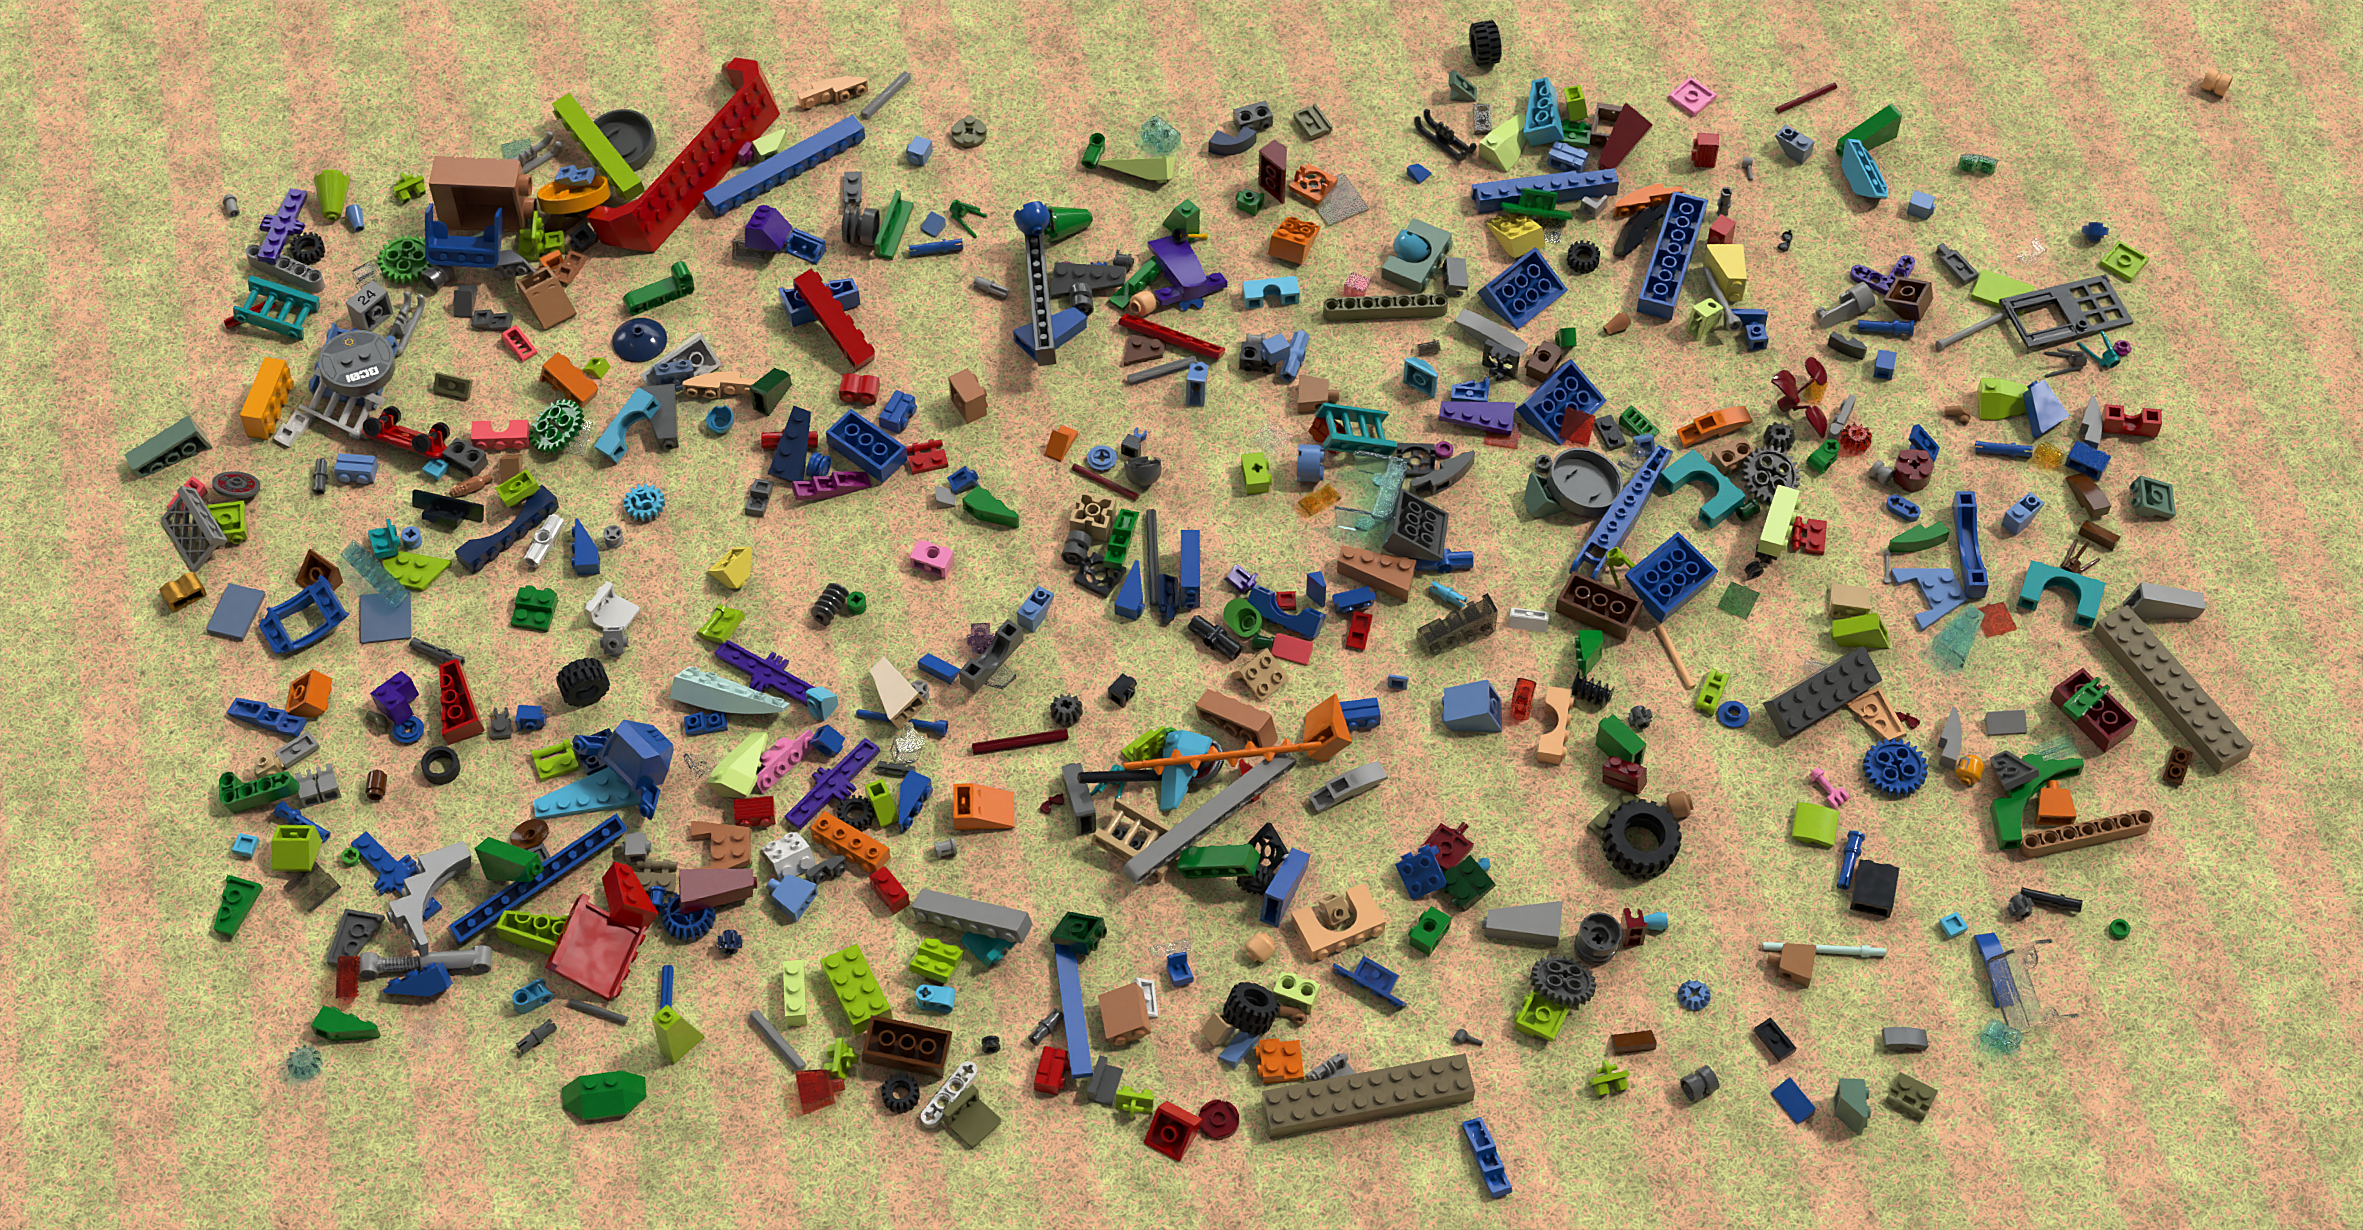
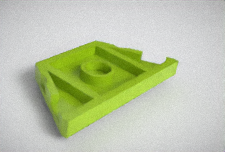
M398 551L396 556L382 558L387 585L417 591H425L433 581L440 577V573L452 566L451 560Z

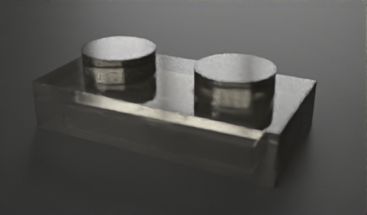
M1473 104L1474 135H1488L1492 131L1491 104Z

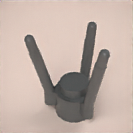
M2058 348V352H2044L2045 355L2069 357V364L2073 365L2070 368L2045 374L2046 378L2074 370H2081V366H2086L2087 354L2083 351Z

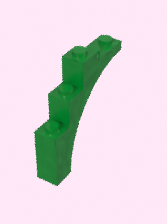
M2042 754L2022 756V760L2039 770L2040 776L2034 778L2031 782L2023 783L2007 790V798L1999 797L1993 799L1990 812L1999 850L2019 849L2023 839L2021 830L2022 812L2030 798L2046 786V783L2050 780L2081 775L2084 767L2083 758L2049 759L2044 761Z

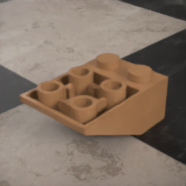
M548 265L537 270L534 274H529L516 281L520 297L544 330L577 315L560 282Z

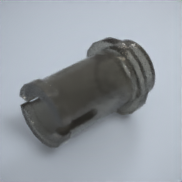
M1433 339L1431 342L1417 344L1419 356L1432 352L1436 354L1438 351H1441L1439 340L1435 341Z

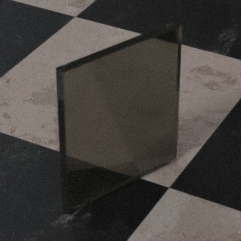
M1344 173L1335 176L1338 178V183L1319 205L1312 202L1328 227L1369 210ZM1326 180L1321 181L1320 185L1322 186L1323 183L1326 184ZM1316 183V184L1311 185V186H1309V187H1311V188H1316V187H1318V184Z

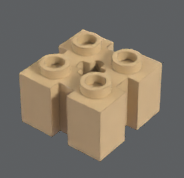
M1080 490L1076 500V509H1073L1069 520L1070 531H1083L1092 534L1094 539L1107 541L1110 523H1113L1117 512L1116 498L1102 495L1101 499L1095 498L1094 493Z

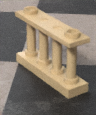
M1117 798L1113 807L1117 811L1105 830L1097 828L1093 835L1092 843L1127 863L1152 844L1158 835H1164L1171 828L1133 807L1130 802ZM1123 816H1126L1134 822L1124 838L1118 840L1112 836V833ZM1142 825L1150 830L1151 833L1140 850H1135L1129 846V843ZM1162 866L1150 877L1161 882L1167 868Z

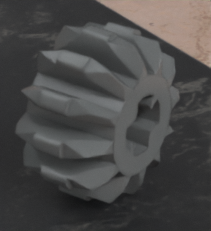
M1783 421L1780 424L1774 422L1772 425H1768L1763 435L1765 445H1769V447L1773 445L1775 451L1779 447H1781L1782 452H1785L1786 449L1790 450L1796 439L1794 429H1790V424L1784 425Z
M1061 693L1060 698L1054 697L1053 703L1050 705L1051 717L1055 718L1056 724L1062 721L1063 726H1065L1066 722H1069L1072 726L1073 721L1079 722L1080 716L1083 715L1082 702L1078 701L1077 695L1071 697L1070 693L1067 696Z

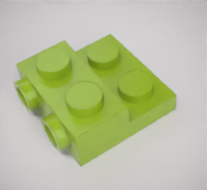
M528 469L495 487L507 508L517 505L520 500L534 495L540 489Z
M244 500L206 505L227 538V542L240 544L243 540H248Z
M925 938L918 948V954L909 965V971L946 984L961 965L964 950H961L956 945L941 943L936 938Z
M1532 990L1530 996L1526 995L1523 1000L1522 1006L1524 1008L1522 1012L1518 1011L1513 1021L1516 1023L1515 1029L1533 1038L1535 1035L1554 1042L1570 1008L1567 1004L1561 1007L1558 1002L1553 1005V1000L1545 1001L1546 996L1539 997V991Z

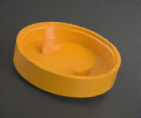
M595 174L590 185L573 186L556 183L555 181L550 182L538 190L537 197L540 209L543 212L567 214L590 209L603 203L610 197V189L607 178Z

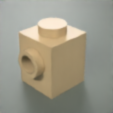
M1218 1012L1211 1016L1201 1032L1209 1043L1219 1045L1226 1043L1236 1028L1227 1021L1224 1012Z

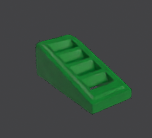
M1632 405L1620 415L1619 424L1636 436L1644 435L1649 429L1651 431L1648 434L1655 437L1660 431Z

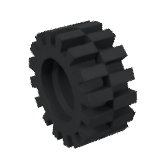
M303 232V236L298 234V239L293 238L290 248L296 261L303 264L306 262V265H310V262L316 264V260L319 262L321 261L320 257H324V243L322 238L318 237V234L315 233L313 235L312 232H309V235H307L306 232ZM306 246H314L310 251H301Z
M1580 240V243L1576 241L1574 245L1571 244L1567 255L1568 266L1570 265V269L1575 268L1574 272L1580 270L1581 274H1584V271L1586 273H1590V270L1593 272L1598 267L1600 260L1598 246L1595 247L1594 243L1590 245V241L1584 243V240ZM1585 254L1588 255L1590 259L1582 260L1578 258L1577 255Z
M852 795V799H849L848 796L845 797L846 802L841 800L840 805L837 807L838 819L861 832L863 827L866 830L868 825L871 826L874 819L873 807L866 797L862 800L861 795H858V798ZM853 809H860L863 812V815L857 819L848 817V813Z
M1258 863L1254 876H1238L1236 883H1238V887H1241L1243 891L1247 890L1248 893L1253 892V894L1259 893V895H1263L1275 877V873H1272V870L1268 869L1267 866L1262 867V864Z
M897 1073V1077H894V1074L890 1075V1080L887 1078L885 1084L882 1085L883 1103H885L887 1109L890 1107V1111L894 1112V1110H897V1113H901V1110H904V1113H906L908 1108L912 1110L914 1109V1104H918V1099L920 1098L919 1086L917 1081H914L913 1076L908 1078L907 1073H904V1076H901V1073ZM898 1087H904L909 1093L903 1099H896L893 1096V1091Z

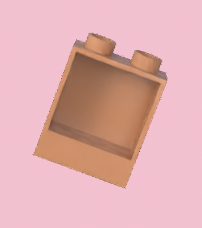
M434 157L429 187L438 221L445 223L448 229L484 231L487 226L494 225V217L497 210L502 208V232L520 233V229L527 228L528 219H533L534 211H538L537 199L528 197L532 194V176L523 174L521 162L517 159Z

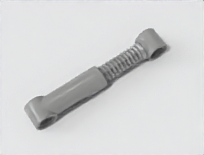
M485 945L473 947L472 950L428 952V955L418 957V955L415 957L413 955L412 957L405 956L404 958L402 956L400 958L398 956L396 958L395 956L393 958L391 956L390 959L389 957L387 959L385 957L382 958L373 952H364L359 955L358 976L362 979H375L380 973H387L388 971L390 973L392 971L399 972V970L400 972H405L406 970L409 972L415 969L422 971L425 965L431 962L438 964L442 961L447 971L472 970L477 973L488 972L491 970L492 949Z

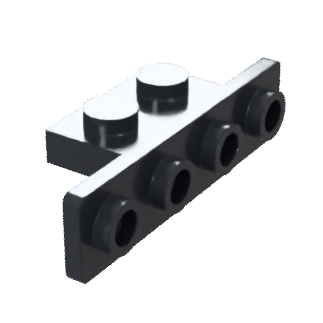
M417 489L412 491V506L424 509L422 512L423 520L444 524L448 527H458L464 519L480 523L484 521V505Z

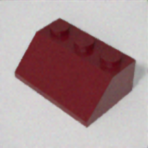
M1274 139L1259 150L1258 185L1281 204H1284L1287 149L1283 144Z

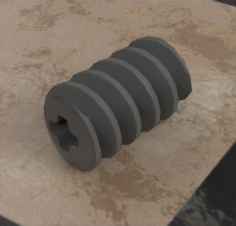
M829 583L811 608L813 618L824 626L830 625V620L834 619L838 609L846 602L849 591L842 585Z

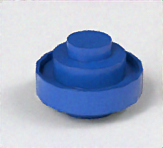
M2089 222L2088 225L2082 226L2081 233L2089 237V241H2100V238L2108 235L2109 228L2103 227V223Z

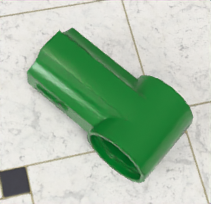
M1093 133L1090 136L1089 145L1081 161L1085 168H1096L1101 155L1105 152V137L1103 134Z

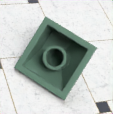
M1533 472L1529 474L1524 502L1527 506L1526 510L1531 516L1543 518L1567 510L1551 495L1547 485V477Z

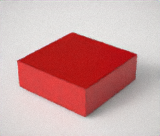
M1296 591L1276 592L1277 604L1282 611L1296 610Z

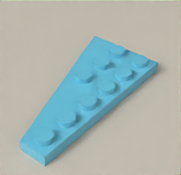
M607 767L535 799V818L543 820L639 805L641 798L614 771Z

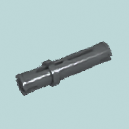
M413 637L409 643L410 649L434 657L443 664L458 658L462 667L465 663V657L454 654L447 648H439L416 637Z

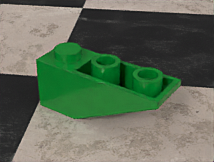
M978 485L962 498L963 509L974 518L1009 527H1019L1018 514L1014 510L1008 509L1001 500L994 498L987 489H983Z
M1578 630V638L1574 639L1578 670H1581L1582 677H1586L1602 658V630Z
M323 1005L311 1024L315 1035L330 1041L380 1038L381 1036L375 1023L362 1021L354 1014L347 1015L342 1013L340 1009L334 1006L330 1008Z

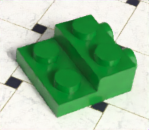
M526 585L525 588L519 587L514 602L515 610L510 622L511 626L548 632L559 601L557 593L550 588L537 590L531 585Z

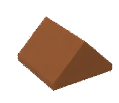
M309 549L295 582L306 588L308 585L312 586L319 580L318 577L322 575L333 585L332 590L335 591L344 583L339 568L313 549Z

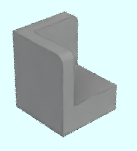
M1604 195L1600 200L1585 196L1581 200L1580 211L1596 219L1607 207L1608 196Z

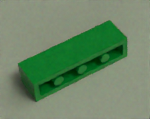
M1251 844L1210 845L1208 847L1192 846L1181 852L1177 869L1187 879L1254 876L1260 854Z

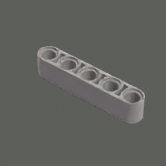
M252 244L246 248V255L252 267L314 293L324 290L325 283L319 270L281 254L276 264L260 262L257 259V255L262 246Z

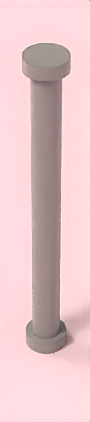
M2003 310L1943 340L1939 339L1935 344L1941 351L1945 349V346L2008 317V315Z

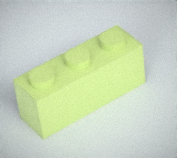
M783 961L787 1027L808 1025L804 961Z

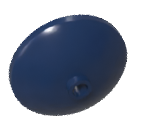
M634 318L624 322L616 329L612 338V344L616 354L622 359L636 363L646 362L656 358L663 352L667 344V334L664 327L653 319Z

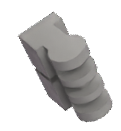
M331 763L326 764V771L324 772L321 771L320 766L316 767L317 783H315V777L310 769L306 770V777H302L301 772L295 773L296 780L300 784L298 792L304 809L321 804L320 796H322L324 803L342 798Z

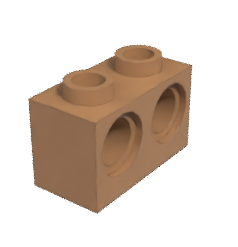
M1742 436L1712 451L1710 462L1724 477L1729 474L1733 475L1738 469L1742 468L1741 465L1745 462L1744 459L1749 456L1748 454L1751 451H1754V448Z

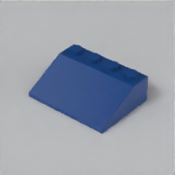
M1534 247L1477 291V293L1492 311L1518 330L1568 289L1537 248Z
M1570 359L1557 368L1515 410L1529 425L1560 446L1607 400L1573 360Z
M1677 532L1624 576L1639 599L1643 600L1646 610L1662 624L1714 581L1718 570Z

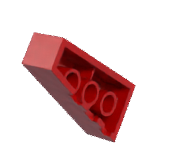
M458 658L439 665L442 736L447 744L451 745L485 731L466 673Z

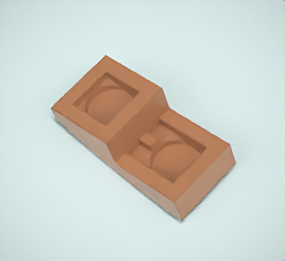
M570 250L564 262L559 263L554 273L558 281L569 285L588 258L583 254Z

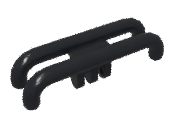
M1429 109L1424 110V119L1429 126L1436 130V135H1433L1423 127L1419 116L1414 118V125L1418 132L1454 159L1463 161L1466 159L1467 153L1472 154L1476 151L1477 145L1475 143H1471L1468 146L1454 136V131L1452 129L1449 130L1448 126H1444L1442 122H1435L1430 115ZM1454 143L1463 151L1459 154L1450 145Z

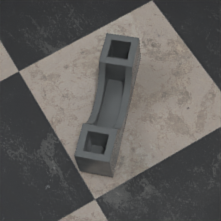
M1007 619L995 632L993 641L986 652L978 659L973 660L971 658L959 670L960 684L976 693L1024 641L1023 628Z

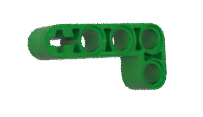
M678 261L671 266V277L625 294L622 300L629 314L635 316L651 310L653 307L656 308L669 303L670 300L674 301L687 296V294H692L695 290L693 276L685 262Z
M230 771L223 773L219 778L220 802L233 813L293 796L300 789L299 782L287 771L243 783Z

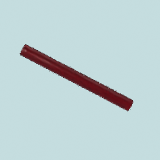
M1833 82L1776 107L1775 110L1778 114L1837 89V84Z
M1076 463L1072 466L1073 471L1134 501L1139 498V494Z

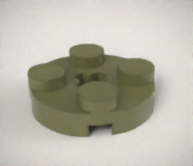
M966 116L952 126L953 141L960 147H978L986 140L987 128L981 120L975 119L974 116ZM972 131L973 134H966V132Z

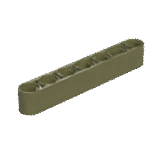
M1437 293L1328 298L1323 304V317L1328 321L1442 317L1447 313L1448 297Z

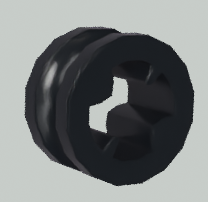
M1754 561L1748 564L1744 571L1748 574L1749 579H1754L1762 575L1764 569L1760 567L1758 561Z
M984 1037L981 1040L983 1045L982 1051L984 1053L998 1052L1001 1049L999 1037Z

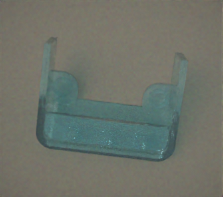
M1355 450L1356 471L1373 474V484L1379 487L1380 490L1372 512L1335 506L1337 527L1368 532L1392 517L1408 468L1407 462L1403 458Z

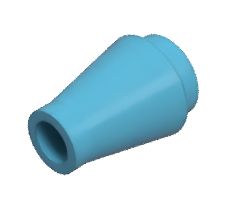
M1660 911L1643 916L1644 922L1647 923V929L1658 931L1668 929L1667 913Z

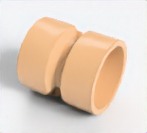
M2209 67L2201 88L2207 91L2214 89L2215 94L2224 97L2233 76L2227 73L2220 75L2217 69Z

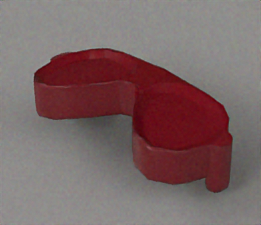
M1895 712L1900 722L1907 721L1910 728L1915 729L1919 726L1920 720L1910 716V713Z
M1063 793L1049 797V800L1041 804L1040 811L1049 814L1052 804L1063 805Z

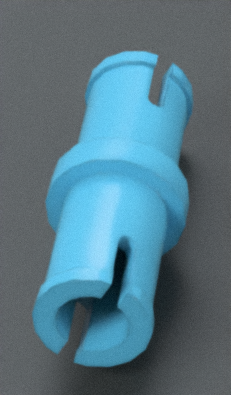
M1433 581L1431 585L1437 589L1429 587L1430 593L1441 597L1445 602L1449 601L1460 608H1463L1465 604L1459 600L1467 603L1468 598L1454 592V589L1451 587L1447 588L1436 581Z

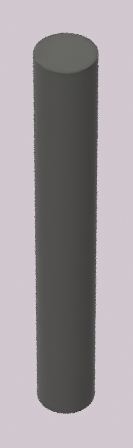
M573 998L569 1001V1006L624 1025L628 1021L627 1016Z

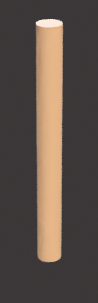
M1663 624L1658 625L1656 629L1688 690L1695 688V684Z

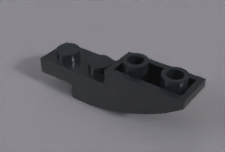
M1665 203L1655 205L1651 209L1649 207L1639 209L1629 219L1617 239L1613 252L1614 256L1623 255L1624 257L1632 252L1634 246L1636 247L1644 242L1643 238L1648 235L1646 230L1652 226L1651 223L1664 216L1663 213L1668 209Z

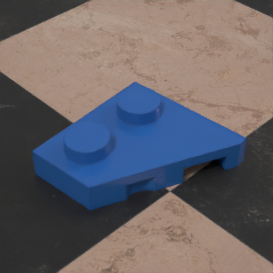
M1485 377L1484 381L1477 383L1472 380L1452 385L1450 402H1488L1490 377Z

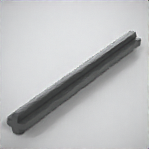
M1148 509L1146 511L1150 605L1158 606L1159 561L1156 510Z

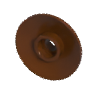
M541 819L527 820L514 829L510 838L511 844L525 850L535 848L547 838L549 827Z

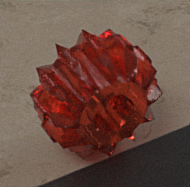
M1855 422L1852 426L1847 424L1840 435V444L1843 445L1844 450L1849 449L1850 453L1853 451L1857 454L1860 451L1865 453L1872 443V433L1869 432V427L1863 428L1862 424L1857 426Z

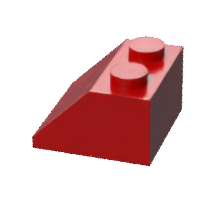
M1165 1101L1157 1107L1143 1143L1180 1162L1195 1139L1203 1119L1169 1101Z

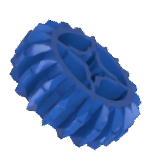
M675 892L674 898L668 897V903H664V909L661 910V922L665 931H668L671 937L675 935L677 940L683 937V940L686 942L688 937H691L694 941L696 935L702 938V932L709 933V927H713V921L716 919L715 907L690 912V920H688L687 913L680 914L679 894Z

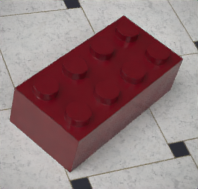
M2081 668L2054 687L2050 700L2061 710L2062 706L2094 678L2084 668ZM2100 684L2095 687L2097 691L2102 688ZM2109 692L2077 722L2063 712L2104 753L2133 734L2138 722Z

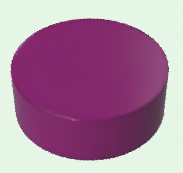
M1446 441L1437 443L1435 455L1439 459L1445 460L1453 455L1452 444Z

